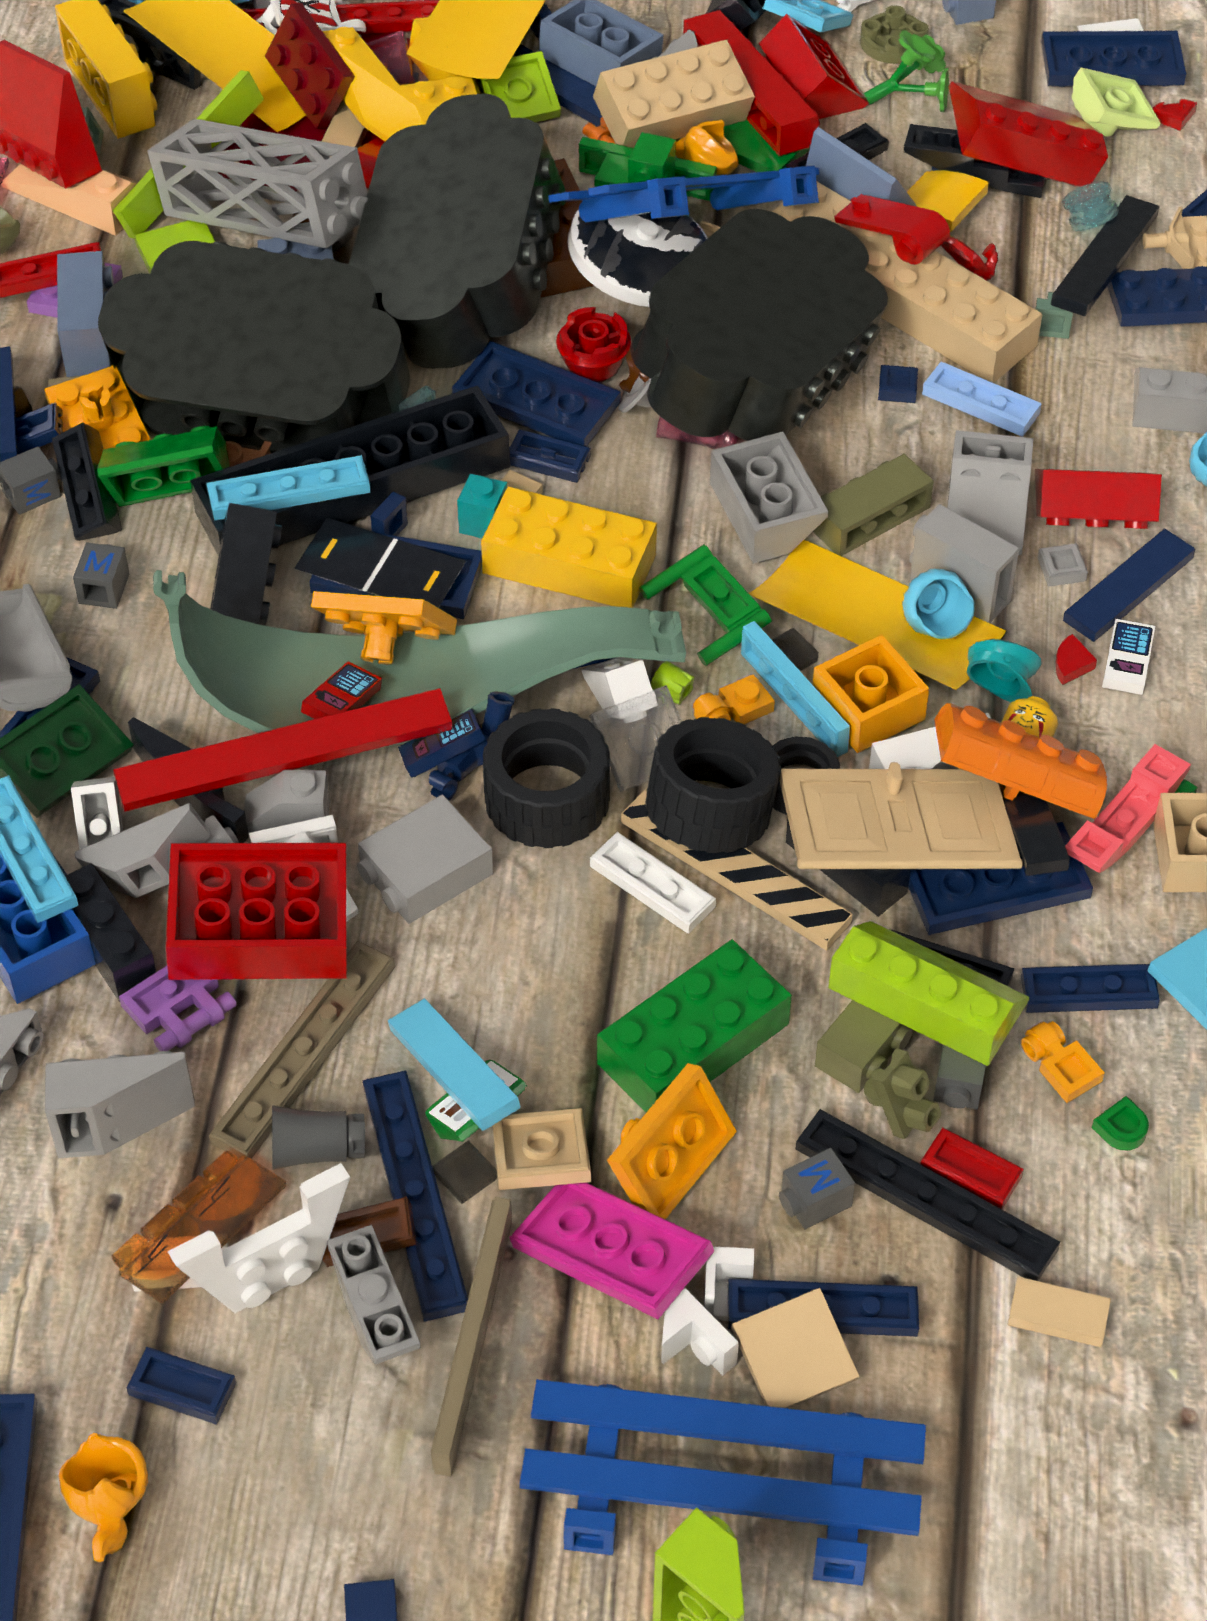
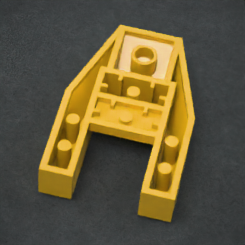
M429 17L413 20L409 48ZM339 27L335 30L322 31L355 76L343 98L344 103L365 128L383 141H386L393 134L404 128L425 125L430 114L449 99L462 95L482 94L477 78L455 75L436 69L410 55L409 57L429 81L399 85L353 27Z

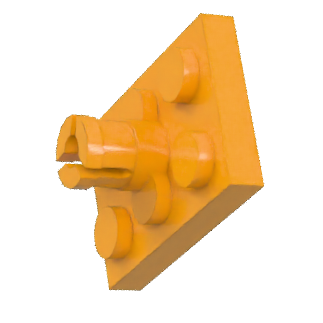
M113 366L44 389L48 403L56 402L63 411V416L59 417L62 420V427L60 428L62 433L83 422L99 432L103 450L114 448L122 442L131 441L138 443L151 440L117 366H115V369Z
M313 592L311 607L325 614L326 621L343 624V630L365 635L360 659L373 663L374 659H377L378 664H393L395 640L403 635V631L415 632L417 637L432 640L439 639L440 634L455 635L457 619L422 599Z
M687 1064L641 1119H630L622 1130L620 1145L607 1159L632 1204L663 1219L669 1216L737 1132L702 1067Z

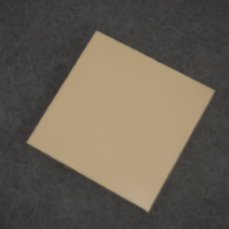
M582 1108L510 1114L492 1125L499 1190L591 1182V1169Z
M820 1288L735 1322L731 1326L765 1406L788 1409L859 1378V1374Z

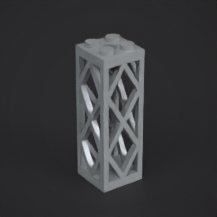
M193 119L147 150L164 213L170 217L328 248L360 224L364 205L368 200L359 154L355 147ZM221 142L214 148L211 147V143ZM233 143L240 147V149L223 151ZM258 143L266 144L267 146H260ZM290 155L283 161H279L276 156ZM305 155L311 160L308 163L293 164ZM251 160L254 165L234 161ZM218 172L226 174L231 179L224 178ZM289 186L295 187V188H296L298 191H300V192L294 191V190H293L292 188H290ZM264 199L275 200L285 203L268 205ZM226 200L214 209L208 203L210 201ZM236 203H238L241 207H243V208L229 209L230 207H232V206L235 205ZM298 213L285 223L277 216ZM309 217L310 222L300 223ZM251 218H257L259 221H254V220H249V219H251Z

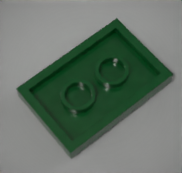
M79 684L0 738V778L10 776L26 807L38 818L72 794L71 786L74 782L93 779L131 752L134 744Z

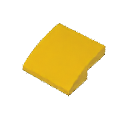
M926 171L907 193L917 207L930 209L942 215L949 225L950 232H952L988 193L989 182L954 171Z

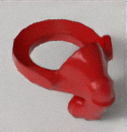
M949 236L948 240L941 245L957 264L986 281L994 277L998 253L993 243H990L982 253L987 258L986 263L970 247L955 237Z

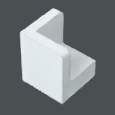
M713 1246L714 1253L706 1261L704 1307L716 1320L728 1321V1280H753L754 1248Z

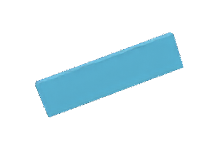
M362 455L206 483L214 520L225 518L229 503L276 510L370 493V483Z
M755 621L743 626L742 656L819 741L831 748L837 757L847 753L850 725Z
M10 776L1 778L0 855L37 923L77 907V897Z
M425 998L387 1020L391 1032L482 1131L521 1108L519 1099Z

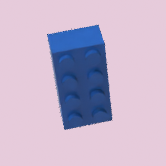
M0 855V978L15 1002L19 1004L96 965L89 934L72 909L37 923Z

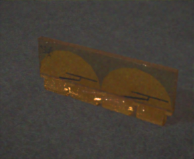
M224 1151L203 1171L204 1177L197 1176L172 1199L173 1206L169 1204L164 1206L140 1229L142 1236L137 1233L134 1234L112 1254L113 1262L120 1268L119 1276L163 1304L190 1278L176 1267L168 1251L209 1230L214 1232L222 1248L286 1187V1181L248 1156L242 1155L238 1159V1156L232 1152Z

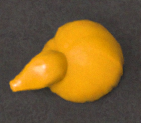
M723 120L701 122L697 126L691 127L686 137L676 142L677 158L716 166L717 176L729 175L738 166L736 151L730 141L724 136Z
M92 1433L88 1436L87 1441L80 1445L78 1452L63 1464L59 1471L61 1492L69 1508L77 1516L97 1525L96 1533L92 1539L93 1557L95 1561L103 1562L107 1554H113L123 1547L128 1534L124 1517L144 1495L148 1484V1471L142 1452L132 1442L120 1437H107Z

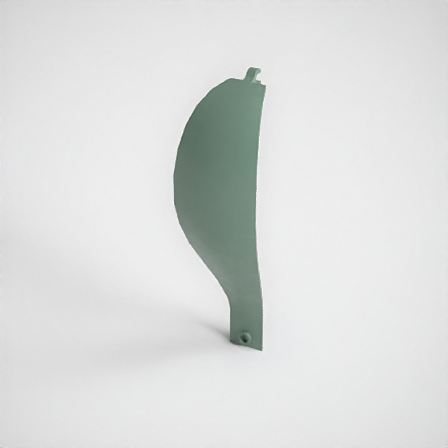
M156 570L153 575L154 594L164 600L168 610L170 632L177 663L194 690L224 717L256 733L314 720L301 713L302 701L348 661L382 678L381 689L360 708L441 688L450 717L453 719L470 709L473 710L475 715L486 710L488 695L491 692L499 691L514 696L550 677L594 660L623 657L685 663L686 657L682 624L678 611L660 612L658 610L651 611L649 609L608 606L538 612L456 626L455 635L440 634L437 640L420 638L415 636V632H407L395 640L393 664H378L377 659H374L373 663L360 659L365 635L299 632L232 618L200 605L187 595L186 575L184 572H179L178 576L168 575V584L162 581L161 570ZM408 741L401 742V743H397V744H393V745L403 744V743H406V742H408Z

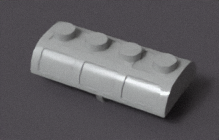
M23 584L22 589L0 591V708L7 711H32L36 708L46 707L69 691L72 682L70 664L31 585Z

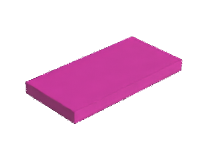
M589 1183L555 1185L509 1237L513 1248L656 1319L662 1316L714 1253L710 1240Z

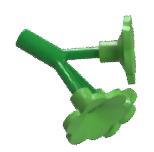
M903 30L899 38V43L906 48V51L901 56L902 62L889 79L864 93L867 101L872 105L894 91L922 92L925 96H936L939 100L940 112H945L948 102L949 68H946L943 48L935 44L934 39L929 35H924L921 38L916 34ZM923 67L931 74L936 71L942 72L938 82H926L925 85L898 84L916 69L921 70Z

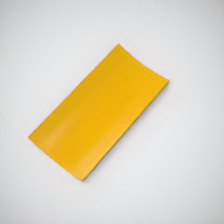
M145 0L123 10L222 89L227 86L240 70L249 71L264 98L252 113L276 132L288 128L306 116L265 58V54L275 35L230 0Z
M440 0L408 49L407 54L418 61L451 74L469 78L499 79L546 0Z
M803 540L789 554L780 567L764 583L749 592L755 598L857 645L883 635L914 671L955 690L970 679L966 672L969 664L967 659L969 647L976 642L984 640H1001L1006 632L1002 628L973 616L966 630L953 638L946 640L937 639L917 633L907 623L902 606L904 593L909 589L908 586L806 540Z

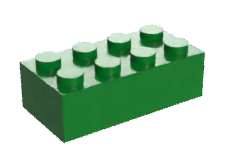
M731 939L598 1033L597 1064L647 1112L687 1064L701 1066L709 1082H711L788 1026L792 995Z

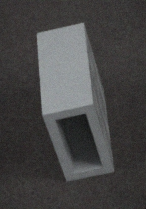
M941 504L928 516L922 515L918 519L913 529L915 542L909 559L910 563H912L910 581L929 569H944L956 573L963 580L970 595L973 597L975 605L974 616L991 623L1011 602L1019 548Z
M443 794L358 843L360 862L357 863V868L361 877L368 885L374 883L380 890L382 899L388 909L393 913L398 911L408 924L493 875L492 848Z

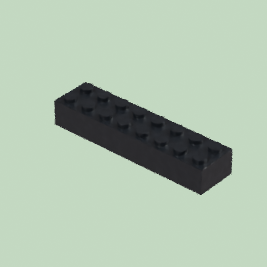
M477 385L192 479L190 483L195 513L219 556L224 519L214 520L206 483L362 455L370 483V493L271 510L277 511L275 524L282 525L280 546L317 533L326 518L347 523L371 515L392 492L406 497V502L463 484L467 481L470 474L486 476L510 468L509 434Z

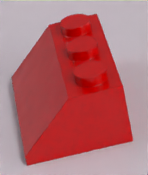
M787 13L760 41L759 45L764 51L768 62L778 73L783 75L785 81L801 95V98L817 112L819 119L863 109L869 104L828 41Z
M1035 469L1036 515L1046 517V525L1070 526V518L1085 519V526L1109 527V520H1125L1124 528L1148 529V521L1159 522L1162 474Z

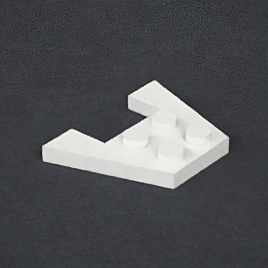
M342 1163L302 1182L300 1193L303 1209L223 1250L214 1232L209 1230L169 1250L168 1253L176 1267L232 1312L237 1313L245 1308L257 1307L264 1303L271 1294L289 1285H299L305 1282L312 1273L319 1270L327 1247V1240L330 1238L350 1176Z

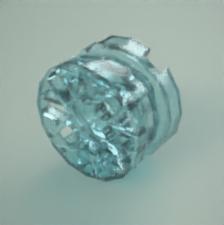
M1100 181L1086 184L1068 193L1063 198V207L1070 212L1068 220L1072 230L1084 231L1096 228L1112 220L1118 214L1117 203L1109 195L1112 189L1108 182Z

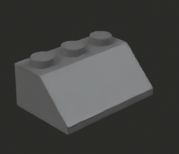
M1142 367L1135 368L1132 427L1205 434L1207 432V374Z
M784 432L711 450L710 484L752 563L791 553L828 517V510Z

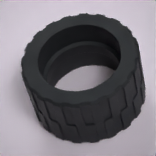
M555 708L532 709L529 712L513 715L511 719L503 721L498 725L495 732L490 734L483 751L484 798L489 818L493 820L494 826L500 832L507 835V838L530 847H564L589 836L590 832L600 826L601 820L608 812L610 801V751L601 731L597 730L592 722L579 717L578 714ZM545 765L563 767L581 777L570 786L552 791L533 790L513 780L518 774L527 769Z
M709 717L681 721L680 724L668 728L665 734H661L657 741V746H655L645 800L646 809L649 812L648 817L664 836L666 835L671 841L687 846L692 850L707 851V853H728L751 846L754 841L759 840L764 835L770 823L781 774L779 755L774 751V746L768 740H765L760 733L746 727L742 723L732 722L724 718L716 719ZM695 781L715 782L731 789L708 787Z

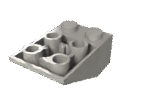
M956 430L947 508L1019 548L1018 555H1022L1033 438Z
M159 1051L152 1055H112L108 1058L91 1060L71 1058L61 1062L46 1063L45 1113L58 1159L105 1155L195 1107L185 1052Z

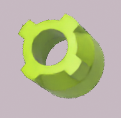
M665 661L654 674L651 687L652 690L680 705L688 694L691 693L695 677L671 662Z

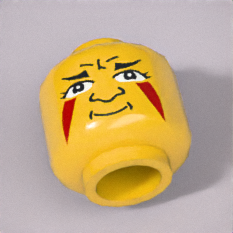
M1035 696L1012 701L1002 719V722L1004 720L1015 722L1025 732L1038 737L1042 735L1053 737L1058 727L1057 716L1050 709L1049 703Z

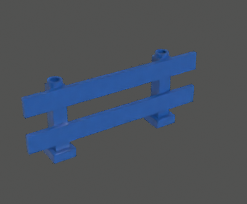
M792 167L779 169L778 171L685 178V176L658 178L645 182L609 184L588 188V190L571 191L548 196L549 203L583 200L579 206V215L587 223L651 213V219L689 215L686 191L714 189L710 195V202L715 210L740 208L783 201V207L819 203L816 175H819V167Z
M536 1379L531 1419L589 1425L585 1455L525 1448L520 1489L579 1496L577 1509L566 1508L564 1550L604 1555L614 1554L616 1513H609L610 1499L695 1509L697 1507L703 1511L827 1525L826 1539L817 1538L812 1580L863 1586L868 1544L857 1542L858 1529L919 1536L922 1495L861 1487L864 1458L923 1464L926 1425L864 1418L862 1415L853 1412L839 1415L624 1390L612 1384L590 1386ZM620 1429L833 1454L831 1484L616 1459Z

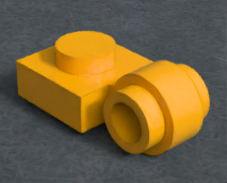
M752 674L720 688L718 695L705 693L698 697L693 704L694 717L696 719L699 717L724 718L731 721L732 717L735 722L747 724L774 712L775 700L756 676Z
M1053 1021L1049 1023L1040 1022L1025 1032V1037L1021 1039V1045L1029 1059L1034 1062L1041 1060L1039 1071L1066 1103L1103 1081L1105 1072L1077 1040L1063 1047L1066 1044V1038L1059 1025Z

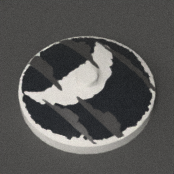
M578 210L569 230L568 249L577 269L595 287L621 301L649 307V295L654 284L708 238L702 228L689 215L651 219V213L587 223L581 219Z

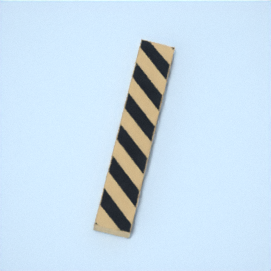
M647 788L621 813V823L826 951L852 923V913L746 848H740L737 851L728 853H707V851L692 850L687 846L671 841L668 836H664L657 830V826L648 817L649 812L645 805Z

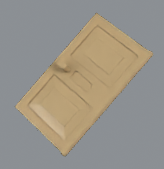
M891 762L889 769H781L779 781L797 856L798 869H1021L1023 866L1000 787L995 781L963 769H901L900 764L897 762Z

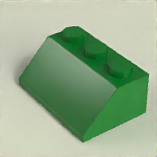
M199 426L193 428L190 432L177 435L160 434L155 436L153 440L138 443L131 441L122 442L114 448L103 450L97 473L119 507L191 493L190 480L230 467L227 444L217 426Z

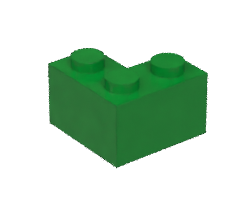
M641 132L629 157L607 153L594 179V187L675 177L676 139Z

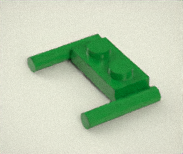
M705 544L639 587L644 598L649 600L679 579L683 580L686 589L726 632L725 635L697 653L700 661L705 666L742 643L743 626L755 621L762 629L772 622L767 611L760 607L719 560L712 555Z

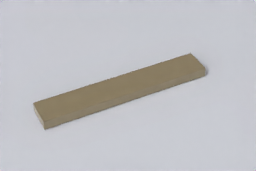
M357 940L347 953V979H328L211 1131L209 1134L211 1144L249 1163L272 1132V1105L286 1108L291 1107L395 968L393 957Z
M495 1197L491 1203L432 1443L431 1458L435 1474L452 1477L512 1226L511 1199Z

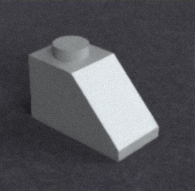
M283 770L246 794L244 811L248 833L329 816L330 797L327 771Z

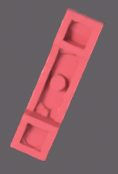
M1154 744L1133 768L1129 782L1092 823L1087 820L1065 845L1068 855L1098 873L1111 867L1150 827L1155 818L1160 794L1175 793L1190 770L1191 764Z

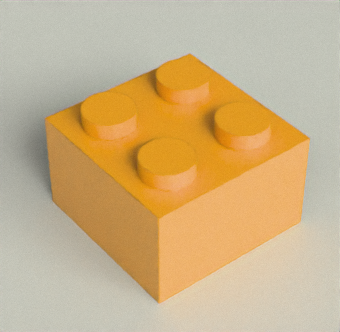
M883 635L814 667L812 685L850 725L849 744L857 753L871 747L872 743L885 740L924 721L926 718L929 687Z

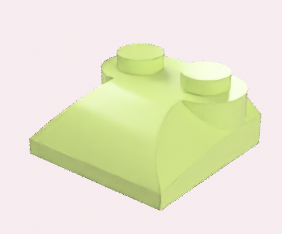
M1080 68L1075 75L1073 93L1071 95L1074 107L1080 112L1084 121L1101 132L1103 137L1112 136L1117 129L1149 130L1157 129L1161 124L1136 80Z

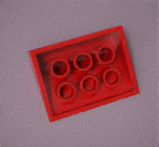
M6 40L0 41V154L6 155L16 163L24 165L32 172L42 175L47 180L65 189L101 172L102 169L70 72Z
M951 81L949 84L963 156L1089 189L1108 159L1103 134L1075 114Z
M171 843L166 931L168 980L347 979L346 843Z

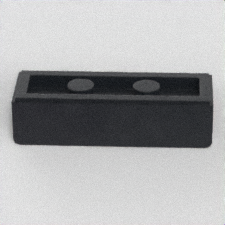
M82 422L53 437L52 442L75 540L81 541L122 531L116 501L104 486L97 473L103 453L99 432Z

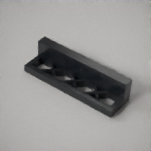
M98 0L101 5L108 7L114 24H120L124 34L133 38L139 48L137 52L142 63L146 62L152 71L195 90L201 86V72L189 63V74L185 73L177 59L186 60L123 11L137 4L128 0ZM150 47L158 48L166 62L158 61Z

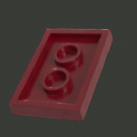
M291 3L265 54V58L316 129H325L330 124L355 76L302 3Z

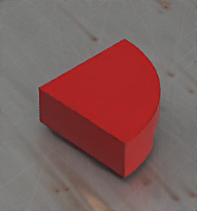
M1180 99L1179 103L1164 105L1165 102H1161L1152 108L1161 124L1181 131L1196 112L1197 102Z
M1073 634L1065 638L1058 647L1055 661L1057 678L1064 685L1096 668L1097 659Z

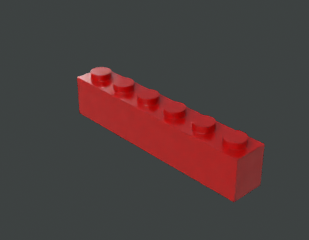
M720 10L684 19L683 34L688 30L693 31L698 47L727 39L755 96L746 119L779 156L809 148L814 131L817 127H820L817 112L785 81L783 75L772 67L767 58L758 52L751 41L746 39L736 28L735 24Z

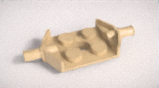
M1178 207L1168 231L1164 233L1143 234L1142 243L1144 249L1165 248V252L1170 253L1183 269H1191L1198 266L1207 267V216L1182 217L1183 208Z

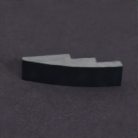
M910 124L904 144V152L939 170L954 171L988 181V187L1042 198L1046 177L963 156L957 130Z
M134 717L128 721L131 740L134 744L133 749L142 762L193 750ZM223 787L174 799L179 806L190 803L204 823L206 818L214 815L223 828L230 827L239 843H244L249 838L245 811L225 801Z
M998 783L1019 855L1023 861L1025 875L1068 871L1070 858L1047 802L1021 791L1013 800H1009L1004 797L1003 791L1006 786Z

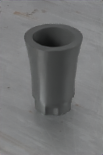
M272 1105V1170L300 1164L346 1162L347 1157L354 1159L365 1158L364 1114L355 1113L346 1116V1111L299 1110Z

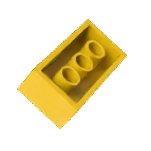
M70 0L55 5L64 61L116 138L119 139L155 127L154 111H157L158 107L156 99L150 90V84L153 83L151 69L146 62L142 63L140 61L135 45L133 43L128 44L120 24H114L108 7L101 5L98 0Z
M507 486L481 540L482 573L610 606L633 608L640 593L639 587L644 584L656 557L657 523Z

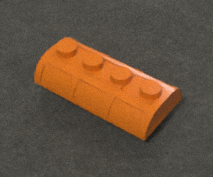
M946 703L936 715L934 721L942 762L1005 785L1004 797L1009 800H1013L1021 791L1092 819L1097 817L1106 795L1107 776L1104 764L1093 752L1084 749L1077 752L1066 748L1059 740L1052 736L1042 735L1038 737L1025 732L1017 723L1009 720H1004L1002 723L988 718L983 711L973 706L962 708Z

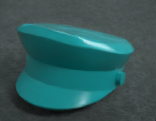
M989 639L976 642L969 647L967 654L969 664L966 672L975 684L1003 700L1012 702L1032 696L1027 679L1036 674L1041 667L1042 661L1037 653L1025 646L1007 640Z

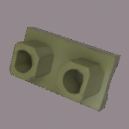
M896 1048L892 1053L890 1065L885 1070L881 1068L875 1069L872 1072V1077L864 1085V1093L868 1102L874 1106L883 1107L892 1133L896 1137L905 1139L913 1128L930 1132L942 1114L938 1102L925 1099L924 1095L929 1090L930 1080L925 1070L913 1067L908 1051Z

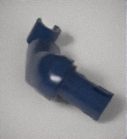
M499 691L491 692L488 695L484 721L480 724L486 740L437 765L438 770L432 771L429 775V784L433 786L430 791L431 795L437 798L443 794L448 801L451 800L457 791V782H461L476 767L483 765V751L487 745V739L492 732H495L498 725L505 720H509L512 705H514L515 701L514 697Z

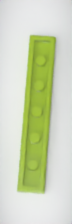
M240 70L196 119L239 127L264 100L250 72ZM221 142L211 143V147L214 148ZM152 168L113 209L114 214L129 238H134V235L145 232L163 212Z

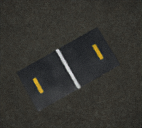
M326 518L294 569L378 596L422 599L439 608L466 561Z

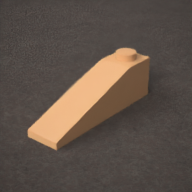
M22 164L1 181L2 187L115 236L124 228L114 214L113 209L138 183V181L129 177L102 170L65 189L47 180L42 175L32 172Z

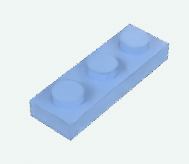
M942 361L923 383L922 395L1021 437L1025 435L1040 415L1042 403Z

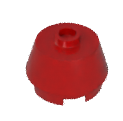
M585 307L575 310L567 316L566 324L558 332L556 345L570 372L592 381L600 382L613 377L618 372L630 349L631 337L627 330L626 322L616 312H614L613 316L604 313H596L595 307Z

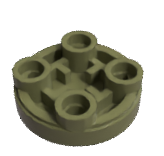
M892 5L887 7L884 13L874 15L862 22L860 45L863 51L875 60L884 63L900 64L902 62L901 56L906 51V48L899 43L900 33L905 30L922 38L924 35H928L929 27L925 22H921L914 16L906 14L903 7Z

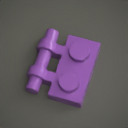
M167 966L119 996L121 1007L146 1035L160 1025L166 1030V1032L154 1039V1043L159 1051H169L175 1046L183 1047L192 1041L191 1035L208 1024L215 1026L225 1019L224 1014L237 1006L235 999L228 991L216 999L209 994L219 987L218 979L168 980ZM195 1004L199 1010L181 1021L177 1014Z

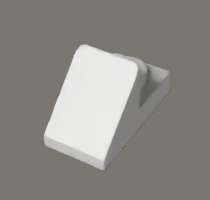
M684 1288L665 1311L661 1363H666L691 1343V1348L696 1357L706 1366L712 1364L723 1376L737 1365L739 1342Z

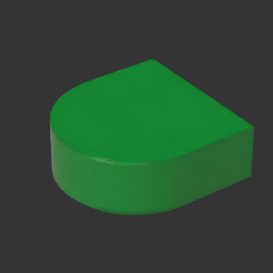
M1127 1096L1096 1117L1092 1124V1129L1110 1146L1123 1151L1140 1147L1146 1139L1149 1122L1145 1113Z

